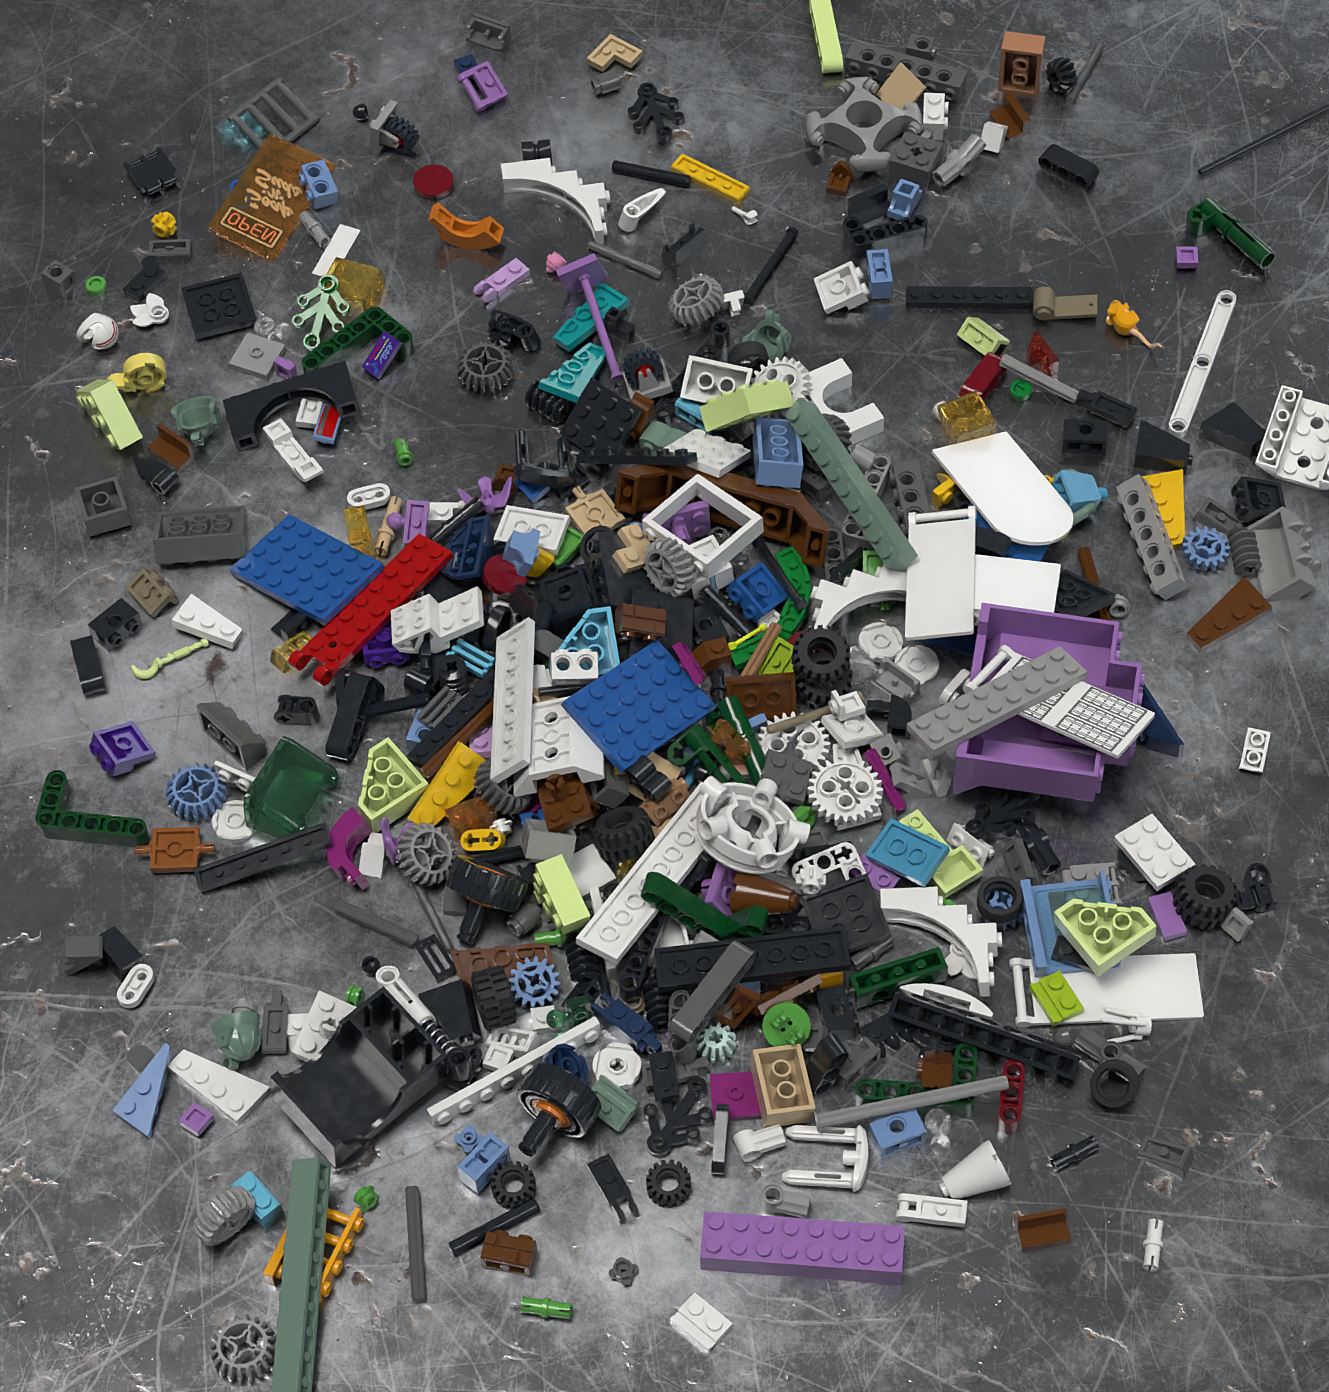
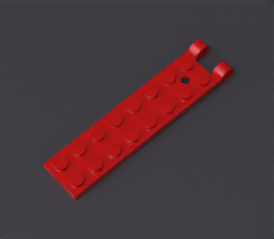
M419 533L384 567L385 569L331 619L300 651L295 650L291 653L288 665L297 671H301L310 660H313L320 665L313 673V680L322 686L328 685L332 678L391 620V610L407 604L453 558L452 551ZM334 644L337 645V646L334 647V648H330L331 645H334Z

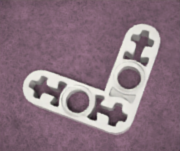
M847 842L797 862L791 871L793 878L796 880V872L799 870V865H802V867L810 865L808 861L812 859L813 865L819 867L817 860L820 856L825 855L829 857L831 864L829 868L822 869V874L839 867L845 881L849 880L848 872L852 868H858L862 875L866 874L856 848ZM843 846L846 849L852 850V853L849 854L850 859L846 860L845 857L837 859L840 864L835 865L834 857L830 851L834 850L836 855L842 852L841 847Z

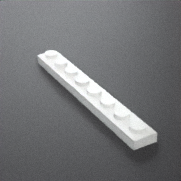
M595 1016L429 1107L427 1114L433 1127L445 1124L458 1113L469 1111L478 1102L489 1100L496 1092L512 1087L516 1081L523 1077L525 1078L532 1067L540 1063L542 1057L558 1044L571 1045L576 1048L573 1050L575 1052L579 1046L595 1041L601 1035L599 1021Z

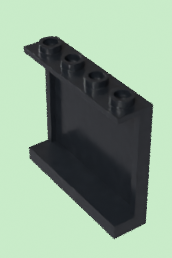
M597 531L587 544V551L591 559L590 568L594 576V588L598 598V608L610 606L611 610L615 611L616 607L622 603L629 604V590L633 588L661 593L660 590L656 591L654 584H650L651 580L647 576V570L644 568L625 574L622 572L612 555L615 551L626 548L625 544L618 534Z

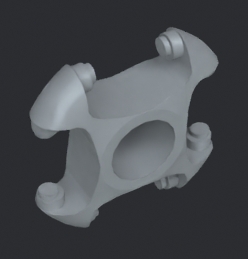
M872 77L849 78L842 80L836 89L838 95L849 97L847 101L825 118H821L817 111L808 113L805 122L806 133L811 145L821 146L825 140L838 144L854 153L855 155L850 158L849 164L856 171H878L886 169L890 163L892 155L889 152H879L888 142L904 132L915 135L922 133L923 120L921 111L917 103L908 101L904 105L903 110L876 98L872 93L878 90L879 84L872 80ZM868 122L874 124V126L860 128L853 124Z

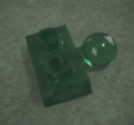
M584 995L565 1000L566 1012L556 1009L551 1010L546 1016V1022L549 1027L558 1029L567 1021L569 1030L591 1019L592 1011L589 996Z

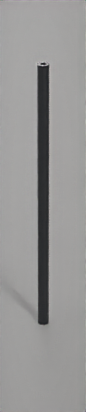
M1329 103L1199 168L1198 173L1204 176L1329 112Z

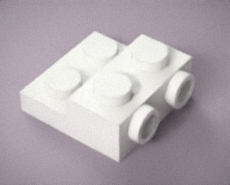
M852 261L814 278L823 308L827 314L844 306H847L850 310L868 301L866 295L870 294L865 282H861L864 275L860 267L856 268Z

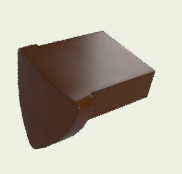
M843 160L837 162L829 173L826 185V193L846 197L850 182H853L852 170Z
M499 464L495 478L492 481L493 490L501 492L507 479L512 477L509 494L516 493L517 488L513 473L515 466Z

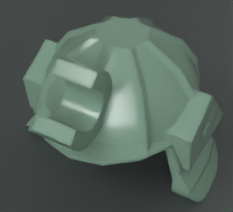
M766 310L765 320H761L757 324L756 329H753L750 334L745 335L742 342L758 341L766 347L770 361L775 363L776 357L782 360L784 352H788L792 335L783 327V324L778 323L780 314H775L774 310ZM750 357V359H751L752 361H754L755 359L758 358V357Z
M214 396L194 397L176 404L171 409V413L176 419L178 430L184 431L191 437V441H195L196 446L204 445V438L214 432L217 425H220L219 407L216 408L217 398Z
M254 1011L234 1012L212 1023L211 1029L216 1037L219 1052L225 1055L220 1060L221 1066L228 1067L227 1069L237 1070L239 1061H246L253 1057L256 1051H259L263 1032L258 1030L260 1024V1015Z

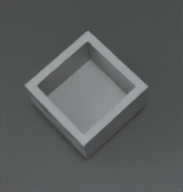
M525 818L520 844L525 858H528L531 862L540 863L542 860H548L562 854L565 862L572 864L576 843V834L572 827L553 833L548 831L545 820Z

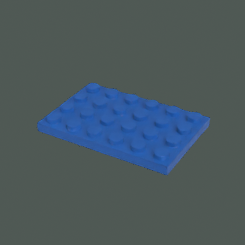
M289 514L229 570L232 576L315 621L326 625L385 568L382 562Z
M657 640V642L651 643L565 699L561 706L622 774L641 755L649 756L705 718L715 704L698 685H695L687 672L681 668L679 663Z

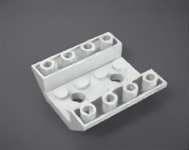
M1282 385L1255 464L1276 479L1318 491L1329 490V405L1302 398V390ZM1317 420L1323 426L1320 429H1314L1310 425L1311 422ZM1301 459H1306L1310 465L1302 468L1297 462Z
M568 697L532 704L530 764L514 773L515 797L537 793V780L548 778L552 774L563 775L577 772L582 783L605 779L604 754L561 706ZM552 718H557L554 722L549 723ZM557 753L555 757L549 758L551 754Z

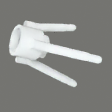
M1105 1007L1106 1012L1129 1017L1130 1019L1101 1018V1022L1128 1025L1129 1032L1133 1033L1132 1035L1113 1038L1107 1041L1121 1043L1131 1040H1142L1143 1035H1150L1152 1027L1150 1016H1142V1013H1131Z

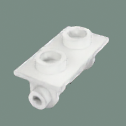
M954 823L946 841L956 848L963 845L977 863L983 867L987 857L991 859L995 854L993 846L988 845L982 839L977 840L965 831V825Z

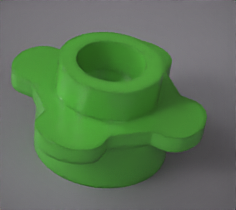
M372 1185L361 1187L354 1196V1202L360 1206L362 1213H366L368 1209L372 1208L379 1198L374 1192L375 1187Z

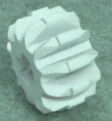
M720 1022L716 1024V1027L708 1023L707 1029H703L697 1036V1052L702 1054V1057L711 1058L712 1064L715 1063L716 1059L724 1063L725 1057L731 1058L733 1056V1050L736 1049V1036L734 1032H730L728 1025L721 1028Z

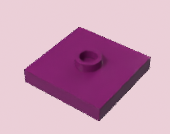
M685 641L674 644L672 647L680 658L679 664L681 668L689 673L695 685L705 681L706 676Z
M751 1072L710 1074L713 1122H715L717 1103L730 1105L729 1121L762 1119Z

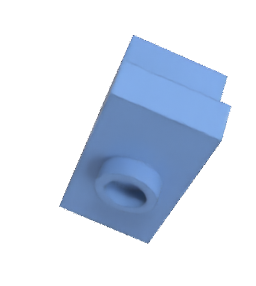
M900 179L893 191L887 217L896 220L910 217L922 197L923 190H920V185Z
M534 528L529 533H521L514 530L506 542L502 558L512 563L517 570V574L523 577L526 576L533 562L536 561L540 551L537 549L541 531Z

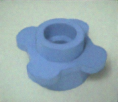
M471 1125L466 1126L461 1134H456L454 1137L455 1143L460 1144L465 1153H471L484 1139L482 1135H478L475 1132V1128Z

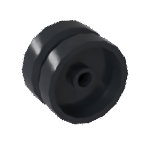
M482 599L484 626L464 634V641L477 649L483 646L485 652L496 655L497 637L510 629L512 611L510 607L500 604L493 607L490 601Z

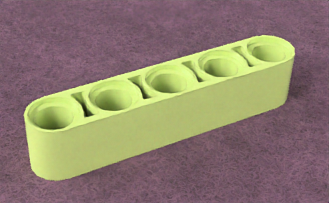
M809 0L822 73L843 72V58L831 0Z

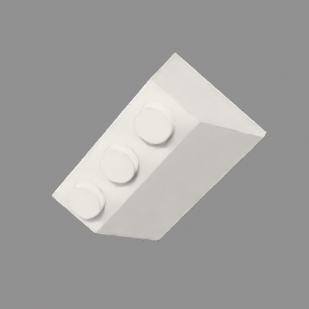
M689 355L680 398L707 403L706 400L714 397H719L720 399L722 398V393L728 391L736 392V388L748 384L750 386L753 369Z

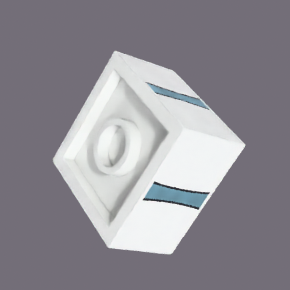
M711 535L689 546L707 557L719 547V544L715 537ZM730 562L725 564L709 579L699 572L696 573L694 577L695 583L689 589L693 599L702 597L699 595V592L704 587L706 588L707 584H710L715 591L731 584L734 581Z

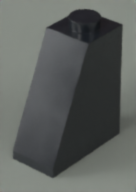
M1232 402L1201 422L1199 437L1251 458L1259 453L1266 431L1235 402Z
M1141 420L1134 468L1162 472L1183 469V474L1186 475L1187 466L1192 467L1194 454L1189 453L1191 444L1147 421Z
M460 979L418 994L421 1002L434 1015L437 1023L450 1040L458 1045L468 1046L474 1044L475 1040L482 1038L472 989L469 983Z

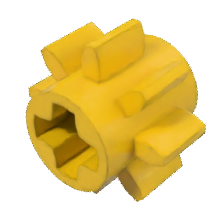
M159 212L151 220V223L154 224L152 230L159 237H169L178 228L175 226V217L168 212Z

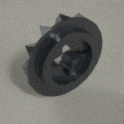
M501 313L492 315L491 320L488 321L489 329L487 331L490 334L488 338L492 340V344L496 342L497 346L503 345V347H506L512 335L510 322Z

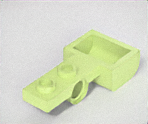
M918 809L899 820L900 823L948 845ZM963 845L954 850L950 848V852L928 884L930 887H937L938 896H943V899H946L983 876V868Z

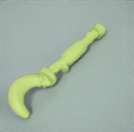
M203 638L194 645L185 646L174 651L173 654L168 653L166 658H155L152 662L153 664L147 670H140L135 665H131V671L137 678L150 679L158 672V668H162L163 664L174 659L178 660L192 651L198 650L200 647L205 648L209 646L207 639Z

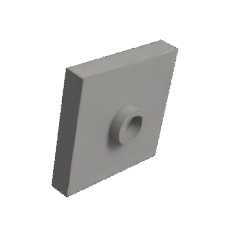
M247 332L229 361V368L268 380L274 370L273 361L278 356L281 357L286 350L285 344Z

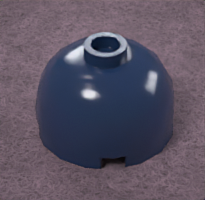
M568 1044L554 1046L542 1057L540 1062L561 1067L584 1082L589 1076L585 1058L582 1054L578 1056L573 1051L576 1048Z

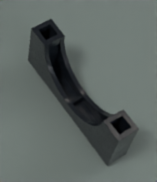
M346 362L334 363L321 369L224 399L223 404L230 431L238 452L258 446L259 431L265 420L277 409L292 402L301 401L302 399L325 402L335 408L341 419L360 413L361 409Z

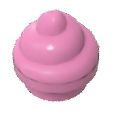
M554 251L552 255L549 254L547 256L546 272H556V269L563 267L567 263L566 260Z

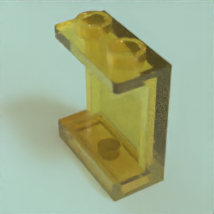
M339 257L334 259L327 274L337 278L339 282L337 291L342 299L361 304L363 312L375 305L379 291H382L385 286L382 269ZM328 283L326 288L331 287L332 283Z
M360 505L343 509L349 545L376 559L365 506Z

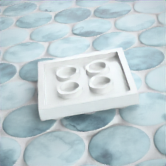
M700 429L692 430L665 447L669 449V452H675L674 450L688 449V452H697L698 461L686 466L720 478L748 460L751 454V450L744 448L741 444L727 442L722 437L708 435Z

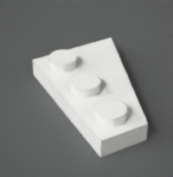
M190 594L173 617L171 627L233 649L242 636V629L193 594Z

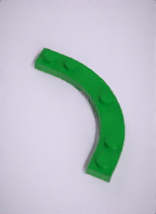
M793 546L774 554L776 561L801 598H805L807 601V607L801 611H797L794 608V602L790 596L788 601H786L777 624L782 627L778 636L787 642L801 628L806 619L812 593L805 563L801 562L802 558ZM766 630L755 638L737 645L734 650H730L732 662L737 671L745 668Z

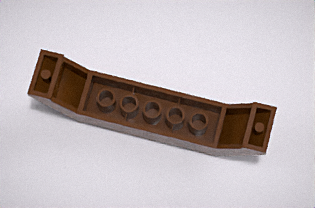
M640 465L620 469L618 472L614 509L634 515L636 512L656 509L695 475L699 474L762 516L764 532L760 535L789 543L802 558V563L820 568L824 566L830 528L800 492L778 486L765 487L756 484V480L728 472L717 478L686 465ZM695 496L687 504L703 500L698 496ZM709 504L710 521L737 529L742 527Z

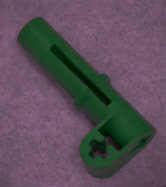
M1212 197L1205 199L1188 210L1186 231L1189 235L1201 236L1216 228L1222 234L1224 240L1231 241L1260 268L1265 269L1274 262L1276 253L1245 227L1240 218H1235Z
M729 696L718 702L706 716L707 728L712 734L728 729L733 740L731 744L733 748H737L749 777L756 787L761 779L765 755L757 740L759 735L756 731H753L738 696Z
M699 723L689 729L668 748V758L674 765L678 767L686 766L697 757L706 767L708 775H712L722 784L730 783L707 755L711 752L736 783L750 785L729 760L731 758L730 755L722 752ZM685 741L694 753L690 756L685 751L682 760L679 757L675 759V751L678 749L683 751L684 748L681 746V743Z

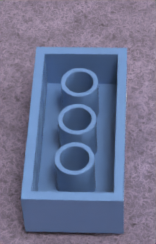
M756 417L752 439L756 484L765 487L800 488L803 471L800 437L787 419Z

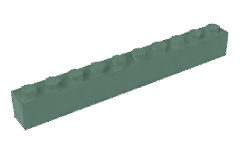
M797 399L785 414L786 418L885 566L905 571L918 554L816 404Z
M319 1157L296 1159L292 1162L271 1392H312L331 1164Z

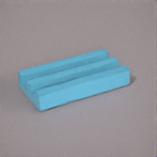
M458 639L457 645H453L452 651H448L446 654H459L473 664L484 668L481 670L465 661L466 669L482 679L496 662L494 657L461 639Z

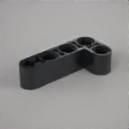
M913 215L865 229L860 218L848 216L843 221V240L851 256L861 259L867 257V250L888 249V251L924 241L927 238L928 221L923 215Z
M463 636L450 640V648L436 654L431 653L429 673L426 674L414 668L407 672L404 679L405 696L427 692L432 700L441 690L438 674L440 659L446 656L448 651H452L451 648L453 645H457L458 639L464 641Z
M351 673L349 675L326 742L325 752L327 756L348 761L352 759L371 702L378 703L384 698V685L375 677L358 673Z

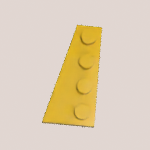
M1183 469L1142 476L1149 482L1174 550L1180 549L1185 536Z
M458 741L407 819L416 825L426 823V825L434 824L435 826L475 788L473 785L475 779L473 777L485 759Z

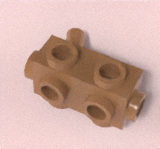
M673 778L670 780L673 786L657 802H653L647 797L643 804L639 806L647 812L650 822L656 827L674 812L676 813L689 798L690 793L687 790L690 787L683 778L678 780Z

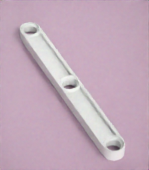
M1224 290L1217 295L1169 421L1168 433L1179 439L1185 437L1188 433L1234 311L1236 295L1232 291ZM1228 298L1232 302L1229 304H1225L1221 301V299ZM1205 361L1208 363V365L1202 367L1199 366L1197 362ZM1174 425H1181L1184 429L1176 431L1172 427Z

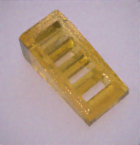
M302 631L277 646L271 652V663L284 674L293 669L288 665L290 656L288 652L291 654L297 649L300 651L304 647L301 641L307 644L313 637L306 631Z

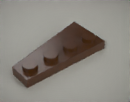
M1244 576L1187 632L1186 639L1201 653L1272 611V606Z
M548 942L518 944L512 947L494 946V948L480 949L479 947L470 948V950H449L458 979L469 983L472 993L471 975L473 972L501 965L509 980V978H515L510 973L512 969L518 970L516 963L520 962L524 965L526 957H528L530 962H533L534 957L537 956L538 962L547 959V966L555 965ZM530 968L525 971L531 972L534 971L536 968Z

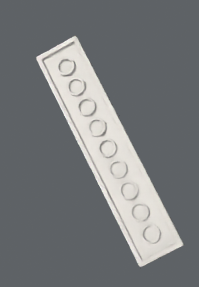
M702 781L576 937V944L617 965L659 912L657 908L644 901L640 896L646 874L648 872H658L680 885L700 860L698 855L706 851L697 839L694 822L697 809L703 798V795L699 793V789L703 784ZM719 811L711 815L709 818L715 817Z

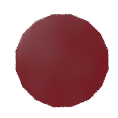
M426 165L414 174V190L424 199H441L447 196L453 189L454 179L452 172L442 165Z
M503 555L491 557L483 567V582L489 590L497 595L512 596L516 584L525 585L527 575L525 577L518 575L515 566L502 559Z

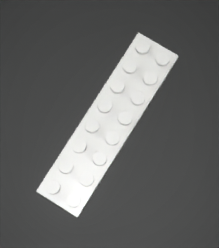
M529 617L498 636L496 640L490 780L496 783L510 777L530 764L535 621Z

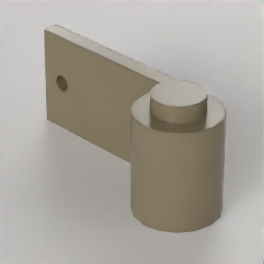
M1039 287L1033 293V315L1040 320L1098 317V295L1055 297L1053 289Z

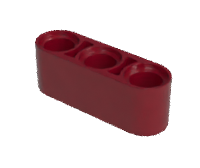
M989 351L962 385L959 397L976 406H980L1007 370L999 365L1002 357Z
M1017 1060L1007 1061L1002 1071V1076L1005 1075L1008 1079L1009 1088L1000 1091L998 1128L1005 1134L1015 1133L1020 1126L1025 1068ZM1010 1073H1015V1074H1017L1018 1076H1017V1077H1011V1076H1009L1008 1074H1010ZM1007 1095H1014L1016 1098H1015V1099H1009V1098H1007L1006 1096H1007ZM1005 1117H1012L1014 1120H1013V1121H1007V1120H1005L1004 1118H1005Z

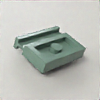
M601 1074L597 1083L591 1088L601 1102V1111L598 1117L616 1131L622 1132L635 1113V1109L641 1103L605 1075Z

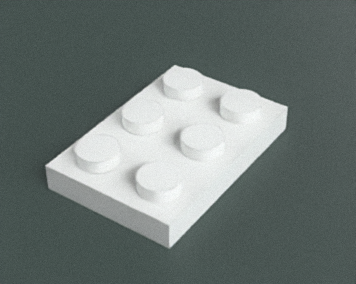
M507 505L494 536V544L499 541L507 542L514 530L521 533H529L534 528L541 531L537 546L552 555H558L570 523V517L564 514Z
M1153 814L1114 836V842L1156 891L1177 880L1184 874L1185 870L1191 869L1195 865L1193 860Z

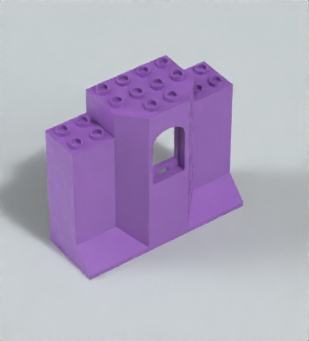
M989 603L981 604L970 682L998 654L997 650L1002 645L1010 647L1015 653L1031 660L1061 646L1088 671V678L1082 682L1140 707L1145 674L1141 673L1142 664L1119 661L1123 632L1118 631L1119 622ZM1004 660L980 686L990 682L1009 660ZM1015 715L958 744L953 793L958 794L980 785L1094 802L1095 793H1100L1104 763L1127 766L1128 759L1134 757L1137 738L1119 758H1115L1072 738L1057 736L1056 731L1020 715Z

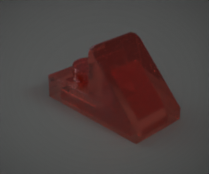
M1035 331L1026 352L1025 364L1031 366L1039 362L1041 368L1046 370L1050 377L1058 374L1059 359L1041 334Z

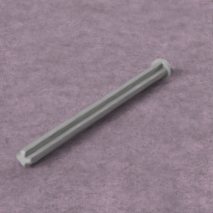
M1004 1075L820 1114L814 1112L817 1131H820V1128L1007 1090L1009 1082Z

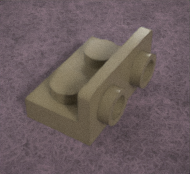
M142 568L126 588L151 616L156 617L169 601L176 604L178 600L174 596L175 591L169 585H164L161 582L163 578L155 570L150 572Z

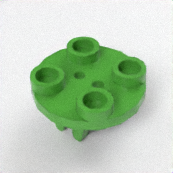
M784 1001L771 1007L764 1015L762 1021L764 1036L768 1043L774 1047L794 1044L802 1045L809 1037L811 1029L810 1018L802 1007L791 1001Z

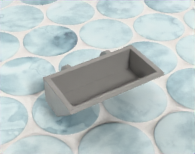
M1283 506L1247 527L1248 530H1252L1256 534L1257 546L1261 557L1260 561L1262 563L1261 569L1256 571L1261 595L1267 601L1297 599L1314 590L1316 585L1313 573L1318 572L1322 567L1319 559L1310 563L1313 558L1307 552L1310 549V543L1305 541L1313 536V528L1309 527L1302 530L1304 522L1299 520L1298 515Z

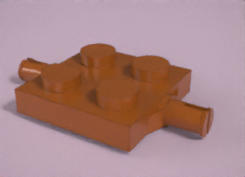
M199 827L153 828L149 846H135L136 856H150L151 873L194 872L193 869L198 868V860L201 853H215V843L201 844Z

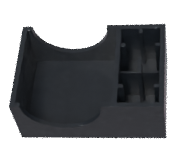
M383 986L338 1022L334 1035L308 1062L290 1073L280 1074L277 1071L270 1076L272 1098L336 1168L446 1078L448 1055Z

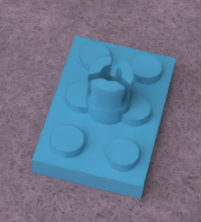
M891 818L865 855L868 860L925 887L950 852V848L948 845Z

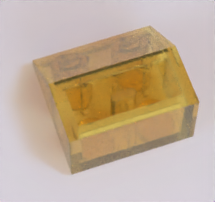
M977 391L937 406L946 437L951 445L995 434L996 420Z

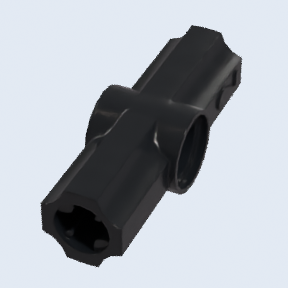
M1012 820L1011 822L1015 824L1017 829L1016 834L1019 838H1022L1028 856L1031 855L1042 874L1051 875L1061 867V862L1050 847V841L1044 829L1038 828L1035 822L1023 824L1021 820Z

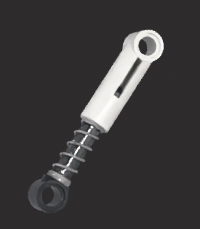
M381 967L376 973L378 990L384 986L448 1055V1072L453 1080L465 1081L469 1079L473 1073L469 1051L463 1047L453 1046V1041L448 1040V1035H444L443 1030L437 1028L438 1024L434 1015L402 980L396 967Z

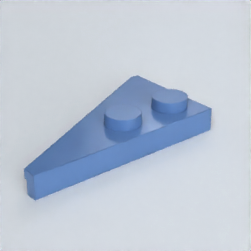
M167 1043L162 1046L112 1110L148 1138H151L153 1134L151 1129L154 1116L158 1113V1102L161 1099L165 1083L164 1074L171 1058L170 1051L172 1048Z

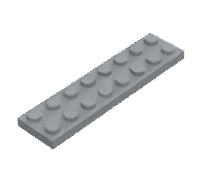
M1059 646L907 723V731L935 757L1088 678V671Z

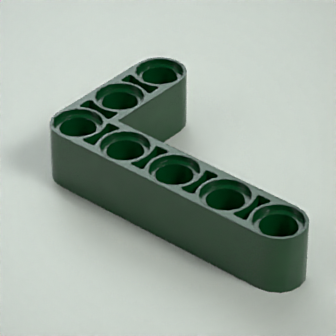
M370 307L304 356L302 359L303 373L305 374L334 363L346 361L373 339L377 338L379 340L384 331L403 343L396 355L404 358L409 357L414 352L412 334L382 308Z
M53 770L47 774L35 816V821L42 837L133 848L148 844L150 836L146 823L142 819L65 811L70 794V786L66 774L61 770Z
M648 872L646 874L640 894L644 901L694 933L698 934L700 930H703L719 941L762 936L769 914L766 908L759 905H751L727 916L658 872Z
M962 1042L956 1047L953 1085L951 1086L976 1081L977 1048L974 1045ZM967 1055L971 1058L963 1059L961 1058V1056ZM961 1077H967V1078H969L970 1080H968V1081H962V1080H960L959 1078H961ZM861 1079L855 1085L854 1101L858 1106L892 1099L884 1096L886 1094L895 1095L893 1098L941 1088H938L937 1085L934 1088L923 1087L921 1082ZM862 1092H868V1093H870L871 1095H869V1096H862L860 1093H862ZM975 1096L963 1098L969 1101L967 1103L953 1100L916 1108L917 1113L968 1116L973 1112Z

